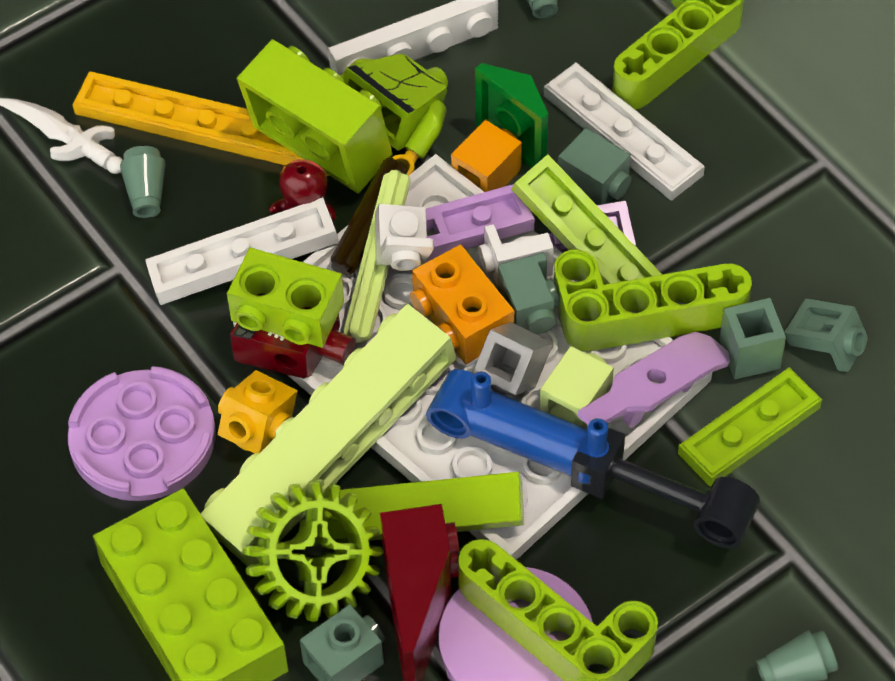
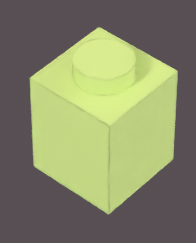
M570 346L540 389V410L588 429V425L577 416L578 410L610 392L613 384L614 367L608 365L600 356L594 353H584Z

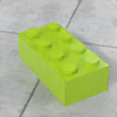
M184 488L93 535L101 565L172 681H272L288 672L282 640Z

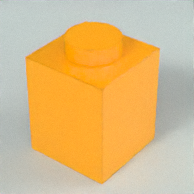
M485 120L451 154V166L484 192L505 187L521 171L522 142L509 130L500 129Z

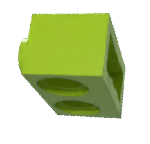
M249 247L227 292L231 321L237 322L243 328L251 331L264 330L283 336L295 344H311L323 348L344 303L342 274ZM262 293H265V294H266V295H262V296H256L257 294H262ZM304 307H314L311 309H302Z

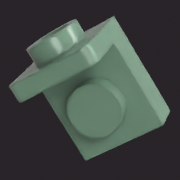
M805 298L784 331L789 346L830 353L837 370L849 372L857 357L864 352L868 341L867 333L854 306Z

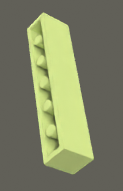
M408 303L397 314L389 315L379 326L377 335L364 348H358L353 351L346 359L343 369L329 383L321 384L313 392L309 404L295 418L291 417L285 420L277 429L274 439L260 453H254L243 463L239 475L226 488L217 490L209 497L204 510L200 514L215 538L245 565L250 566L258 563V556L254 557L243 553L245 546H258L259 537L250 536L246 532L248 526L263 528L265 524L257 516L256 510L259 507H265L275 512L276 510L271 503L270 496L273 493H281L289 501L288 486L291 484H299L305 494L309 481H319L323 492L329 484H336L457 359L451 337ZM305 511L294 516L285 525L278 542L305 516Z

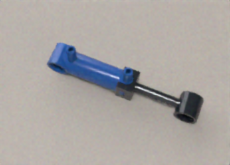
M462 369L449 371L426 412L427 420L441 433L456 439H465L473 436L571 476V487L598 498H604L611 482L616 478L698 512L693 523L696 532L706 541L722 548L733 549L739 547L760 504V496L748 484L731 477L716 478L711 488L704 493L623 460L625 434L609 428L605 420L600 418L592 419L588 423V429L491 391V377L486 372L481 371L473 374Z

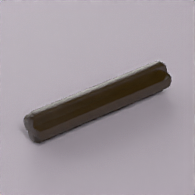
M391 157L383 160L331 256V267L334 271L351 275L357 269L363 257L383 176L391 170H399L401 173L406 174L404 162L396 161Z

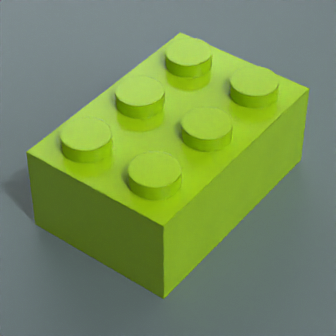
M272 39L237 77L255 129L304 160L313 161L320 165L326 174L359 194L373 178L383 160L393 155L388 138V129L385 126L381 111L382 105L377 98L368 91L360 90L358 92L351 88L332 69L325 68L322 70L312 64L307 56L294 46L286 48Z

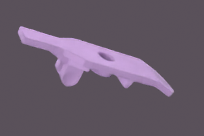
M693 332L680 336L615 375L610 392L578 410L577 416L587 425L595 418L603 419L609 423L615 418L623 417V421L632 428L641 421L645 412L655 410L656 406L680 391L687 392L695 382L711 372L727 367L730 362L729 351L711 336Z

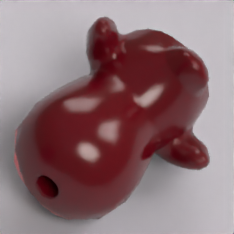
M302 159L294 160L285 165L280 172L279 187L284 198L274 202L269 208V213L277 214L302 204L311 203L322 197L324 199L327 191V176L324 169L313 161ZM325 202L331 220L335 221L336 213L334 208Z

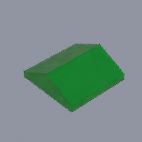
M484 63L479 64L475 68L476 126L479 127L487 120L500 129L503 128L512 132L522 142L521 161L530 168L534 167L547 155L548 112L532 76Z

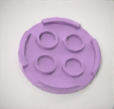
M154 366L151 367V370L131 371L119 375L113 372L91 385L78 399L68 421V446L73 464L78 473L90 486L99 492L113 498L128 501H146L161 498L188 485L201 473L209 461L216 437L213 413L203 391L186 376L170 369Z
M525 567L592 622L585 603L566 582L548 572ZM460 589L451 597L442 614L439 627L440 655L450 681H563L466 600L461 594ZM521 599L513 600L509 603L516 608H525L531 605L529 602ZM560 631L551 632L547 635L549 638L557 641L566 640L570 637L568 634Z

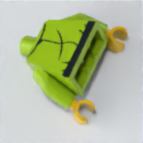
M400 53L379 59H357L350 66L346 67V70L340 76L351 88L358 92L360 90L368 91L380 102L385 126L388 129L390 145L397 151L403 148L407 149L405 154H398L392 158L405 163L406 171H408L406 175L409 176L415 171L414 164L417 159H424L442 130L447 112L446 106L443 104L447 93V76L438 67L426 70L407 55Z

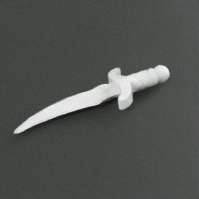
M0 98V106L22 116L39 128L48 138L61 140L67 144L60 147H51L50 155L52 159L69 161L86 156L104 169H108L111 173H121L120 163L123 161L122 158L115 156L113 152L98 143L115 137L112 127L95 126L83 132L80 125L68 123L62 115L53 110L18 99Z

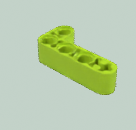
M671 0L677 9L615 59L612 92L633 109H641L648 105L738 31L742 22L744 0Z
M580 249L565 251L557 257L554 264V284L559 297V306L556 309L567 343L580 351H595L721 328L724 308L749 303L752 280L748 271L736 264H719L606 285L603 284L595 258L586 251ZM581 319H590L593 321H582Z
M479 539L466 544L461 550L458 559V577L461 594L563 681H629L653 655L658 619L653 609L645 603L638 601L624 602L596 626L496 543L490 540ZM521 599L529 602L531 605L525 608H516L509 603L513 600ZM634 629L643 633L644 636L633 639L626 637L622 632ZM560 631L568 634L570 637L566 640L557 641L549 638L547 635L551 632ZM592 664H602L608 667L609 671L603 674H596L589 671L586 667Z

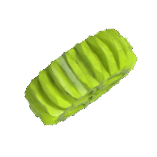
M309 481L305 494L299 484H291L288 486L289 501L281 493H273L270 496L271 503L276 510L275 512L265 507H259L256 510L257 516L265 522L263 528L251 525L247 528L246 532L250 536L259 537L258 546H245L243 553L249 556H258L259 562L248 566L246 573L252 577L264 575V578L257 583L254 590L259 595L273 591L268 603L273 609L278 610L287 602L286 615L288 617L297 619L304 609L307 620L318 621L322 608L326 616L331 618L339 612L338 601L344 607L350 604L354 608L356 607V599L351 593L353 590L365 595L371 592L369 585L362 580L364 574L378 576L380 573L379 568L368 565L369 556L378 557L383 553L382 547L369 546L368 540L380 534L379 527H363V524L370 518L372 512L369 508H360L353 512L358 496L354 493H348L340 500L341 490L339 485L329 484L323 493L319 481ZM323 510L331 513L342 524L349 543H338L330 537L328 522L323 521ZM305 511V519L300 520V528L296 537L287 542H278L285 525L294 516ZM314 544H319L323 548L334 549V552H322L321 555L313 556V558L292 552L294 549H305V547H310ZM277 559H288L295 562L299 570V580L304 581V593L294 589L284 579ZM340 560H348L343 573L337 581L322 590V583L327 582V574L331 565Z

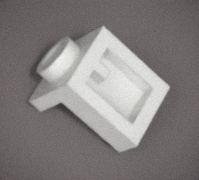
M378 204L375 210L377 265H391L396 270L409 271L425 264L434 250L433 239L427 238L426 207Z
M494 224L484 226V244L478 246L479 259L484 273L492 272L497 287L499 264L543 252L547 259L546 277L553 276L554 247L548 233L532 237L523 236L512 242L502 244Z

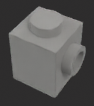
M512 322L490 329L473 374L481 371L486 372L491 377V387L508 395H518L536 387L553 342Z

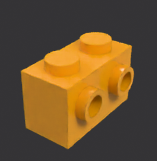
M461 244L412 270L413 291L410 292V300L413 307L424 317L428 316L434 325L451 337L454 351L465 365L479 358L490 329L510 322L514 323L515 311Z

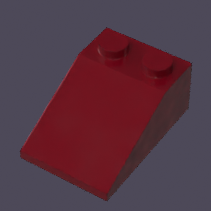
M442 504L380 513L383 559L403 681L423 680L439 635L442 614L451 599V578L458 577L457 553H459L456 525L455 522L445 523Z

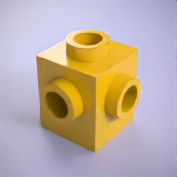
M255 370L235 388L230 387L223 394L218 405V413L221 414L217 435L235 443L241 449L260 453L274 439L279 426L285 420L292 417L298 390Z

